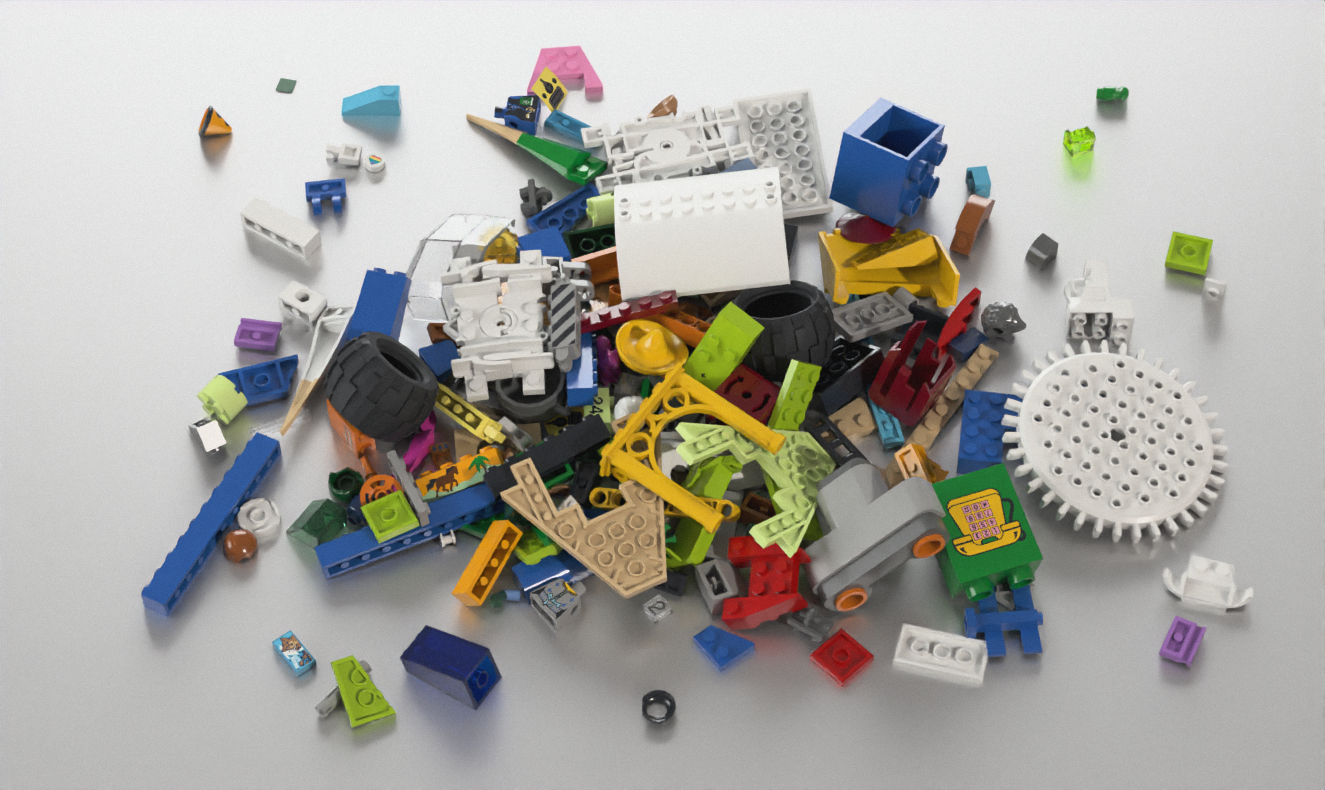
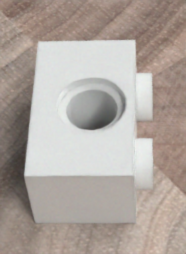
M294 280L278 296L280 310L312 327L315 326L327 306V301L323 294L316 293L306 285L299 284Z

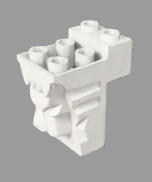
M1085 260L1082 278L1071 279L1069 284L1064 287V296L1067 301L1065 318L1066 338H1108V344H1130L1135 319L1132 298L1111 299L1106 260Z

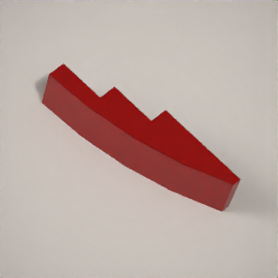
M976 287L962 299L942 329L935 353L937 360L947 353V344L961 334H964L967 325L973 321L974 309L980 305L982 292Z

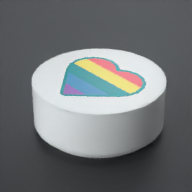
M380 153L368 154L365 158L367 170L371 172L381 171L385 167L384 156Z

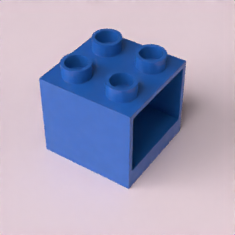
M880 97L843 132L829 199L862 214H866L891 227H894L905 215L913 217L919 209L922 198L931 199L939 186L940 178L933 175L935 166H939L947 153L948 144L941 141L945 125Z

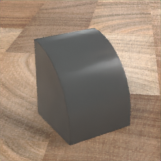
M1042 233L1029 248L1025 260L1042 270L1057 257L1059 244Z

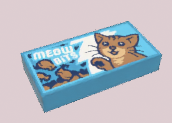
M291 630L272 642L275 650L297 676L316 665V660Z

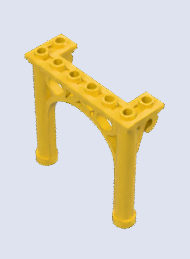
M679 362L675 368L671 367L667 371L665 380L662 383L658 382L655 385L650 398L646 397L640 404V410L630 415L624 429L620 428L616 432L615 440L611 445L609 443L605 445L601 452L602 459L599 463L601 466L599 475L603 477L604 475L609 476L612 473L622 483L631 479L639 482L703 525L706 531L714 534L725 516L673 482L659 469L655 460L654 446L661 431L670 422L681 416L703 413L720 419L774 456L781 450L787 437L780 432H774L686 374L685 369L682 367L683 364ZM675 396L684 406L673 408L669 406L668 401L672 400ZM662 404L663 410L665 412L663 414L655 415L654 412ZM645 423L650 428L648 434L639 432ZM642 440L647 444L648 450L636 453L631 449V446L635 441ZM648 458L650 468L640 461Z

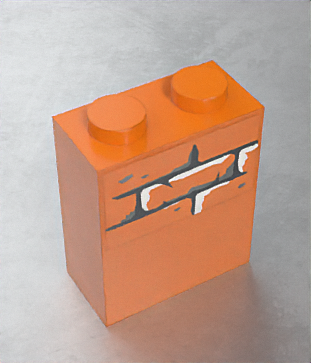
M327 399L330 425L354 455L359 459L375 450V439L351 425Z

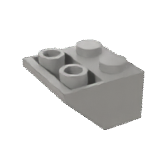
M715 559L696 566L695 581L712 615L723 612L724 599L748 597L749 589L740 570L732 563Z

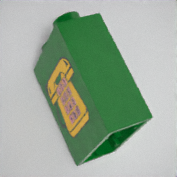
M1004 463L932 484L946 514L942 519L950 534L949 542L941 551L935 554L952 599L967 595L969 602H976L991 596L994 593L993 586L1008 582L1010 589L1014 590L1025 587L1035 581L1034 574L1043 557Z

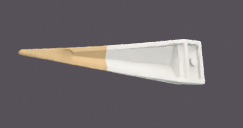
M357 303L326 306L319 317L300 385L280 429L282 437L286 434L329 369L332 360L346 343Z

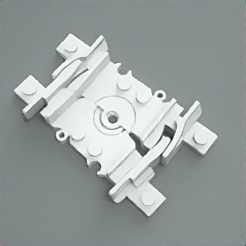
M706 105L699 107V111L686 112L683 110L681 117H675L673 112H671L667 116L649 118L645 122L642 116H637L634 119L635 123L631 121L621 122L619 130L615 135H611L609 123L581 129L584 148L604 146L608 162V172L613 173L595 178L600 195L614 193L615 185L689 177L690 174L701 176L702 171L706 172L707 175L718 174L747 157L752 162H755V155L749 142L729 146L725 138L723 127L740 125V116L736 105L714 108V112H712L711 106Z
M541 250L520 251V263L497 264V260H490L472 265L470 257L450 259L451 272L441 273L440 278L442 286H453L456 306L451 308V315L453 319H457L459 331L456 343L457 346L463 345L465 347L457 349L458 356L461 359L451 360L454 378L465 379L467 401L473 402L489 399L487 381L513 378V376L514 378L523 377L524 395L545 394L544 369H552L555 363L553 353H544L543 346L549 342L548 333L544 331L543 314L547 309L546 305H539V303L547 301L546 295L543 294L542 283L552 281L551 265H542ZM501 283H507L509 292L503 295L502 304L498 305L497 297L502 296ZM498 323L505 324L503 326H497Z

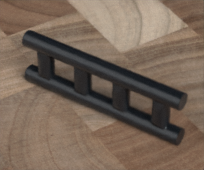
M826 415L819 419L822 423L821 425L814 428L810 423H807L803 429L810 433L839 467L854 458H863L870 462ZM829 430L836 439L827 442L820 434ZM841 445L850 452L843 457L834 450Z

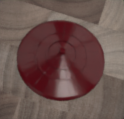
M858 211L845 214L836 222V228L841 229L840 235L857 243L876 244L885 242L893 237L890 234L896 232V226L891 227Z

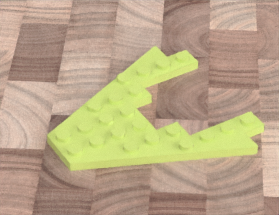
M679 423L675 429L685 439V442L679 444L676 451L690 466L729 449L742 465L756 460L761 465V468L771 476L776 485L781 488L772 498L784 512L753 526L749 533L763 549L777 543L788 557L791 558L797 552L818 506L816 486L821 480L830 475L836 466L833 459L809 432L771 429L787 437L781 450L774 456L731 426Z

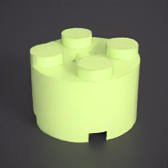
M614 193L586 199L588 207L586 208L587 218L592 220L593 224L591 227L615 223Z
M216 375L197 394V397L204 403L202 408L209 415L216 414L217 419L223 425H227L248 404V401L242 392L237 393L234 389L236 386L229 379L222 375Z

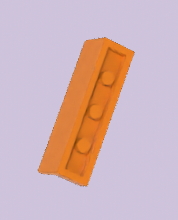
M616 246L571 259V262H585L590 265L592 277L589 281L592 282L593 286L619 278Z

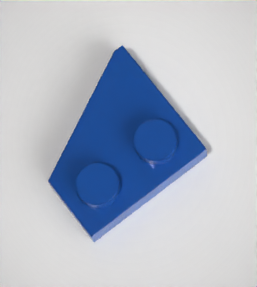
M712 625L693 636V642L720 672L755 649L753 642Z

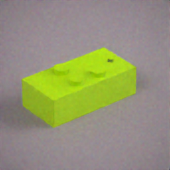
M730 301L718 314L684 365L685 372L714 392L740 365L764 330V327Z

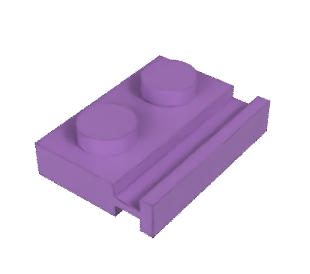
M241 318V323L234 338V345L236 347L276 351L282 323Z
M1175 616L1159 655L1178 663H1186L1190 667L1207 627L1203 626L1201 628L1194 622Z

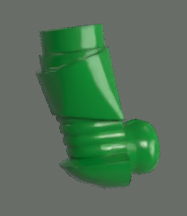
M1123 86L1119 88H1097L1096 99L1102 100V102L1119 99L1123 102L1128 98L1129 90Z

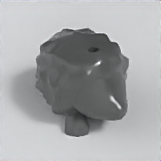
M996 302L993 305L989 304L981 314V325L986 336L1003 337L1007 343L1013 342L1015 339L1011 333L1020 332L1027 326L1020 318L1018 309L1012 303Z

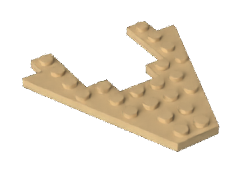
M631 414L611 422V427L615 434L620 428L624 429L626 427L627 420ZM646 428L639 432H644L648 434L650 428ZM660 433L655 442L654 455L656 463L662 472ZM638 440L633 443L631 449L636 453H641L648 450V446L644 441ZM531 458L510 466L518 485L500 492L501 498L625 599L667 581L663 498L639 482L631 479L619 485V490L627 504L587 521L579 503L559 512L557 511ZM648 458L640 461L650 468Z

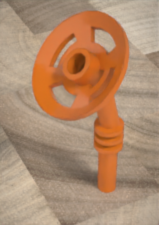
M363 456L360 459L366 473V482L360 491L362 506L367 505L366 493H368V499L371 503L373 502L372 495H374L375 500H378L388 495L387 490L390 493H394L391 488L392 485L395 486L397 491L402 490L403 492L402 486L395 478L389 475H378L373 470L367 456ZM380 480H385L384 486H380Z

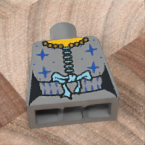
M559 578L530 593L531 606L557 633L581 611L580 596L586 592V588L580 581L569 586L564 579Z

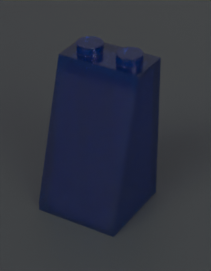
M428 625L417 634L416 638L400 657L406 672L474 710L478 709L502 678L489 648Z

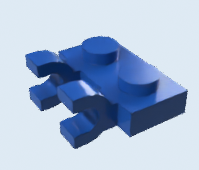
M345 178L305 182L306 201H312L314 215H322L321 200L331 199L334 213H342L341 198H347Z

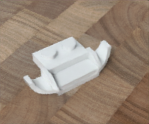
M1193 555L1190 557L1187 573L1183 572L1182 577L1172 574L1168 568H1165L1163 581L1167 588L1173 594L1180 597L1181 601L1226 611L1228 608H1237L1245 605L1252 599L1254 588L1251 587L1247 590L1235 589L1236 584L1232 583L1235 565Z

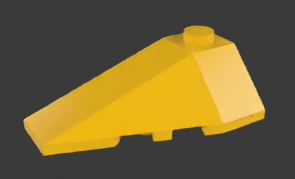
M916 228L897 236L894 243L881 245L880 251H870L851 261V265L857 270L928 266L933 263V260L938 259V254L932 236L920 228Z

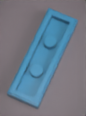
M556 109L544 121V126L583 144L581 129L592 127Z

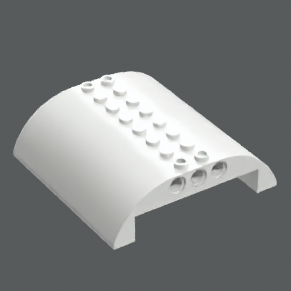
M779 166L615 185V239L622 303L635 301L645 296H654L664 291L676 290L677 297L790 284Z

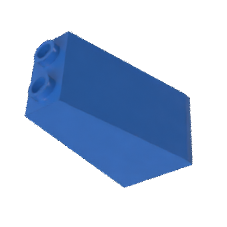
M374 268V271H366L346 340L351 341L354 337L361 336L363 332L372 331L386 334L399 341L412 281L406 277V273L394 271V274L386 273L385 269Z

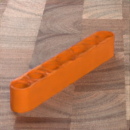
M620 285L610 287L608 307L622 303ZM678 309L640 318L665 326L678 335L685 344L694 348L698 346L712 325Z

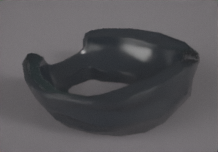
M650 691L642 698V715L652 723H666L675 713V700L666 691ZM658 703L664 705L667 712L663 717L655 718L647 714V708Z

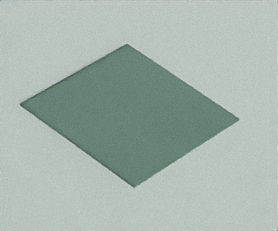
M280 78L276 90L292 93L297 80Z

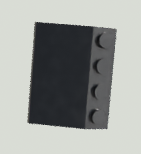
M842 335L836 337L834 347L832 348V355L829 357L830 360L821 368L819 380L816 382L812 399L808 406L816 412L829 416L835 413L844 403L850 401L858 392L864 390L875 379L885 360L880 347L858 340L849 343Z

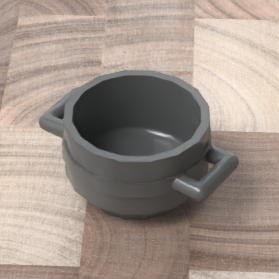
M555 358L554 367L552 369H544L545 394L524 395L523 377L514 378L513 376V378L487 381L488 388L496 391L499 406L508 418L521 424H541L553 419L558 414L563 416L571 414L574 406H568V401L566 403V374L560 371L559 363H556Z

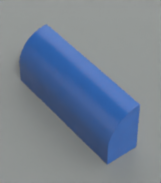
M564 549L559 554L542 558L537 564L526 565L524 562H521L511 567L512 579L518 589L521 590V594L528 605H531L530 593L559 578L564 579L571 586L594 575L592 571Z

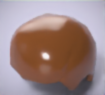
M247 529L231 531L226 535L223 542L224 556L235 563H240L244 558L250 559L257 550V538Z

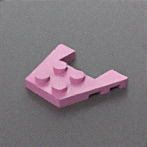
M580 46L541 48L527 88V95H536L531 88L544 68L547 67L559 80L584 78L586 93L603 92V84Z

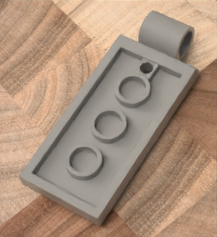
M900 287L896 290L893 297L885 291L832 309L835 330L851 343L912 322L913 315L909 312V305L911 303L918 305L919 300L906 288Z

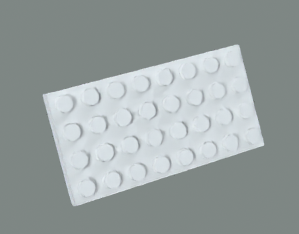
M811 88L733 99V103L737 106L740 116V125H737L740 144L749 142L755 155V162L752 163L757 169L779 166L784 219L833 212L832 200L829 199L830 189Z

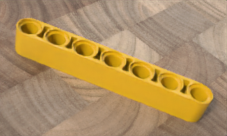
M599 487L593 489L589 497L593 506L602 510L612 511L621 507L620 499L623 495L619 489ZM605 494L606 499L602 504H600L599 498L601 495ZM697 497L706 504H710L712 508L723 515L725 509L731 506V514L724 517L722 522L734 523L740 517L741 511L739 506L731 501ZM668 502V507L664 510V516L692 519Z

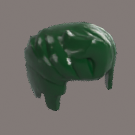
M346 467L336 473L330 472L328 488L333 500L348 504L357 494H360L364 479L359 471Z

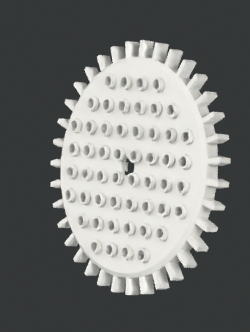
M1084 340L1080 347L1082 354L1075 355L1068 343L1065 344L1062 350L1065 357L1063 360H1060L1052 349L1049 350L1045 358L1050 363V367L1047 368L1038 358L1034 359L1031 368L1039 374L1037 378L1025 369L1021 372L1019 379L1029 385V389L1014 382L1010 393L1022 398L1023 401L1019 402L1007 398L1004 408L1017 412L1018 416L1004 415L1001 421V425L1016 427V432L1004 433L1002 442L1018 443V448L1010 449L1006 458L1007 460L1022 458L1024 465L1018 466L1014 475L1015 477L1026 474L1031 475L1033 480L1028 483L1025 492L1028 494L1040 488L1045 495L1038 506L1043 508L1051 501H1054L1060 506L1056 512L1055 519L1059 521L1068 511L1077 517L1073 525V529L1076 531L1082 527L1084 520L1093 523L1094 528L1092 531L1094 538H1098L1104 526L1112 528L1113 542L1119 541L1122 530H1130L1133 543H1138L1141 538L1140 529L1147 528L1154 542L1161 535L1158 528L1159 525L1163 524L1170 536L1176 534L1179 528L1173 519L1177 517L1187 529L1191 527L1194 519L1186 510L1190 508L1200 517L1205 514L1208 508L1201 504L1197 498L1200 497L1213 504L1218 495L1205 488V485L1207 484L1220 490L1224 479L1210 474L1211 470L1224 473L1228 467V463L1213 459V455L1224 456L1228 446L1213 444L1212 439H1221L1225 431L1224 428L1209 429L1208 423L1214 422L1218 413L1217 411L1202 413L1200 408L1206 404L1208 400L1207 395L1193 399L1189 393L1194 388L1196 382L1192 380L1182 387L1175 381L1181 369L1175 368L1170 375L1160 370L1164 362V358L1161 356L1154 362L1153 366L1143 361L1146 356V349L1141 348L1136 358L1126 356V343H1122L1117 354L1109 353L1107 340H1102L1099 346V353H1092L1088 340ZM1116 429V432L1122 435L1124 433L1125 438L1116 442L1111 439L1110 432Z

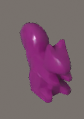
M600 335L596 339L597 379L603 386L613 382L620 384L621 379L619 375L621 374L617 348L612 351L610 340L606 336Z

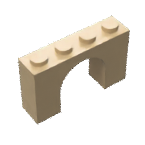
M540 423L517 425L533 439V443L527 444L525 449L541 442ZM466 428L454 430L456 463L460 462L459 458L465 455L472 454V456L480 454L479 450L487 447V445L507 446L517 451V453L522 452L507 437L502 444L495 440L490 444Z

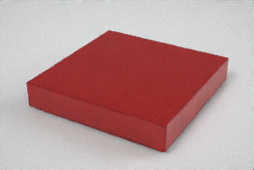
M841 628L810 654V660L843 687L874 660V655Z

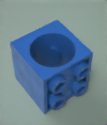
M557 226L518 237L516 252L519 259L517 264L520 263V251L541 250L542 256L563 257V261L571 262V254Z

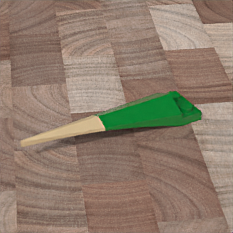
M466 114L467 120L483 126L517 144L570 181L586 186L607 170L608 162L600 160L598 157H592L590 152Z

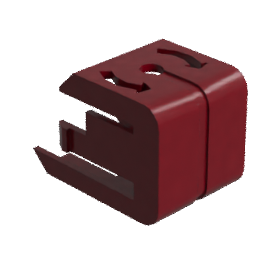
M927 320L916 321L907 331L902 343L898 341L889 350L868 392L870 399L908 426H914L943 394L957 368L954 358L950 354L935 383L932 382L941 362L932 356L938 344L929 338L926 339L913 367L906 364Z
M741 364L714 392L765 426H768L781 387L765 379L746 365ZM706 414L705 424L729 426L720 419Z

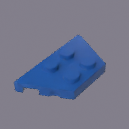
M296 354L218 373V375L229 379L236 386L234 389L237 393L242 392L248 401L246 406L289 396L299 359Z

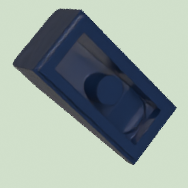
M973 327L947 344V353L963 364L973 355L980 344H986L990 338Z

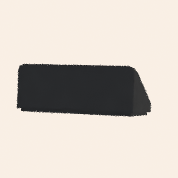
M583 460L580 461L568 496L571 495L581 507L592 509L593 505L590 502L589 496L592 490L599 488L602 483L603 477L599 475L601 466L597 463Z

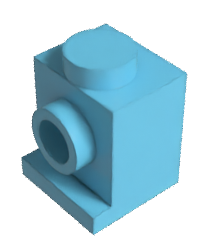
M987 166L967 168L965 182L968 184V190L972 191V194L990 197L991 181Z

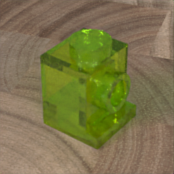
M1088 126L1072 132L1065 130L1063 145L1072 157L1093 150L1096 136L1094 131L1090 130Z

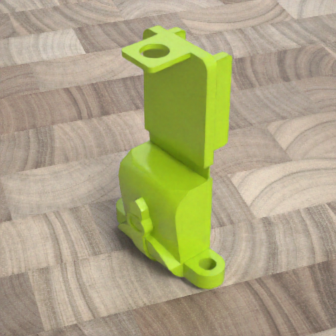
M733 455L711 456L689 467V473L681 487L696 497L722 499L733 474L741 472L743 465ZM681 518L674 533L676 543L670 542L668 548L666 547V554L670 555L669 558L666 556V568L672 567L677 571L681 569L682 565L691 563L696 567L702 564L716 532L714 534L709 533L704 529L703 525L694 519Z

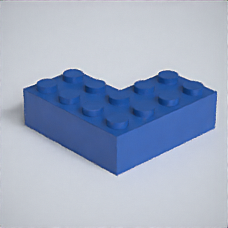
M965 389L956 473L967 474L1002 463L1003 435L1005 432H1016V427L1001 425V421L1004 415L1018 416L1017 412L1005 409L1004 405L1007 398L1019 402L1023 401L1022 398L1014 394ZM1005 443V444L1018 445V443Z

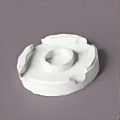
M264 498L249 500L241 506L239 514H237L239 529H247L256 538H262L271 535L280 526L281 515L279 507L270 500L269 502Z

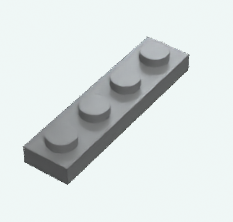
M395 450L387 452L389 467L396 480L402 486L404 495L421 527L430 524L428 515L431 514L427 502H422L421 499L423 497L419 487H414V479L411 472H406V464L403 457H398Z

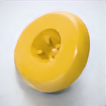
M643 319L628 321L620 327L616 335V348L620 359L630 369L641 374H651L652 376L665 375L671 367L675 368L679 362L684 365L689 356L687 346L678 335L665 326L653 321Z

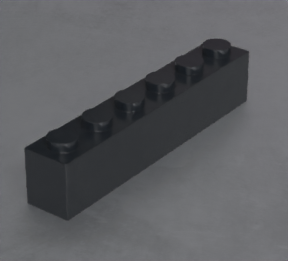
M599 413L594 416L589 414L581 419V423L575 426L573 424L566 426L559 435L555 436L552 434L543 439L542 444L538 446L531 445L524 449L523 454L517 457L516 455L508 457L504 460V464L499 467L494 465L488 468L483 475V481L496 503L502 500L500 492L518 485L511 472V465L531 458L540 478H543L608 443L612 435Z

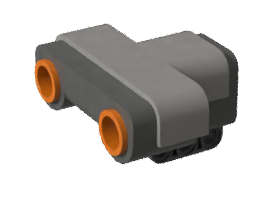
M863 458L851 459L821 480L816 486L818 491L816 500L830 532L804 550L811 558V562L801 563V566L813 593L820 596L825 608L837 612L858 608L872 594V584L910 558H927L937 554L949 542L950 534L942 519L946 514L932 484L921 477H911L891 488L883 469Z

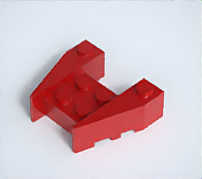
M753 536L729 537L727 558L737 569L751 568L748 597L724 599L722 620L731 630L753 629L760 626L762 622L767 620L773 621L782 614L790 611L793 613L808 607L805 599L797 593L799 564L811 562V558L802 548L798 547L797 552L789 558L777 543L763 549Z

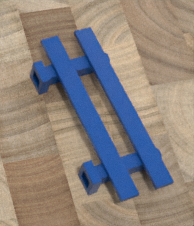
M1029 585L1012 590L1016 611L999 612L995 590L991 596L978 601L980 614H975L974 608H965L963 622L966 637L976 639V633L984 632L988 657L1006 656L1002 632L1005 630L1020 631L1024 654L1042 653L1038 625H1043V614L1034 609Z

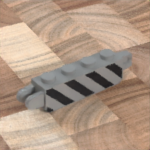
M569 276L556 278L555 285L551 286V295H548V303L551 310H548V319L551 323V326H548V334L551 342H548V350L553 353L556 363H559L560 371L566 373L572 369V360L578 359L581 356V302L576 285L570 281Z

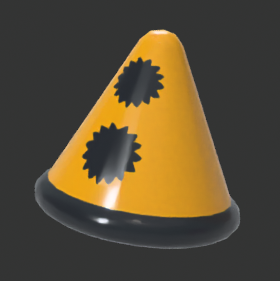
M208 106L202 118L198 135L202 137L205 135L231 133L232 127L218 114L213 106Z

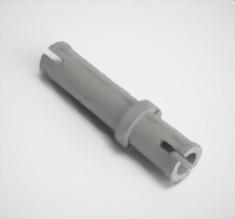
M361 660L359 662L367 674L372 671V668L366 661ZM338 685L315 707L317 712L324 718L342 701Z

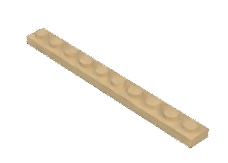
M980 344L901 449L912 443L923 446L927 453L962 407L965 389L975 390L999 358V352ZM894 457L884 470L891 488L905 480Z

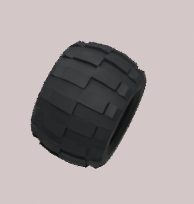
M790 280V284L749 288L732 301L733 304L764 327V330L740 365H746L771 382H782L785 379L791 359L816 364L821 367L830 360L829 357L832 355L836 336L834 314L824 293L816 286L802 281Z
M372 331L363 332L361 336L354 337L344 345L332 360L324 381L327 398L345 420L371 438L389 443L400 442L402 438H407L418 430L430 415L436 403L435 398L439 393L436 377L421 358L394 338Z

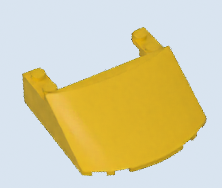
M839 228L833 229V233L826 234V231L818 232L824 292L830 294L833 302L847 304L849 294L876 295L886 291L889 295L893 296L896 290L904 287L914 296L935 298L939 307L956 306L960 273L938 236L931 235L938 259L933 260V263L928 266L857 270L851 265V261L870 251H880V246L885 243L891 244L896 242L895 238L902 235L900 229L896 228V232L890 234L893 236L891 239L876 244H863L848 240L840 235L841 229Z

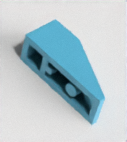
M379 85L343 98L342 116H400L402 103L400 85Z

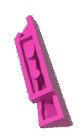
M432 429L416 433L408 452H405L403 456L406 464L405 470L406 472H411L414 482L425 466V458L435 444ZM392 485L391 488L394 492H396L397 490L395 486Z

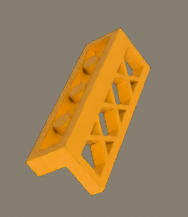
M911 443L894 453L905 480L911 477H921L931 484L939 482L923 446Z

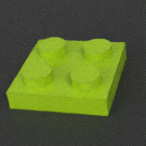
M1173 231L1164 267L1205 275L1213 240Z
M398 490L361 507L362 513L379 544L419 526L418 519L402 490Z

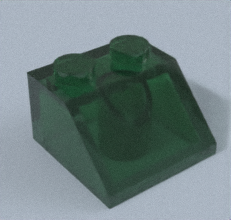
M328 498L312 501L286 530V534L314 549V547L324 542L332 541L347 525L346 510Z

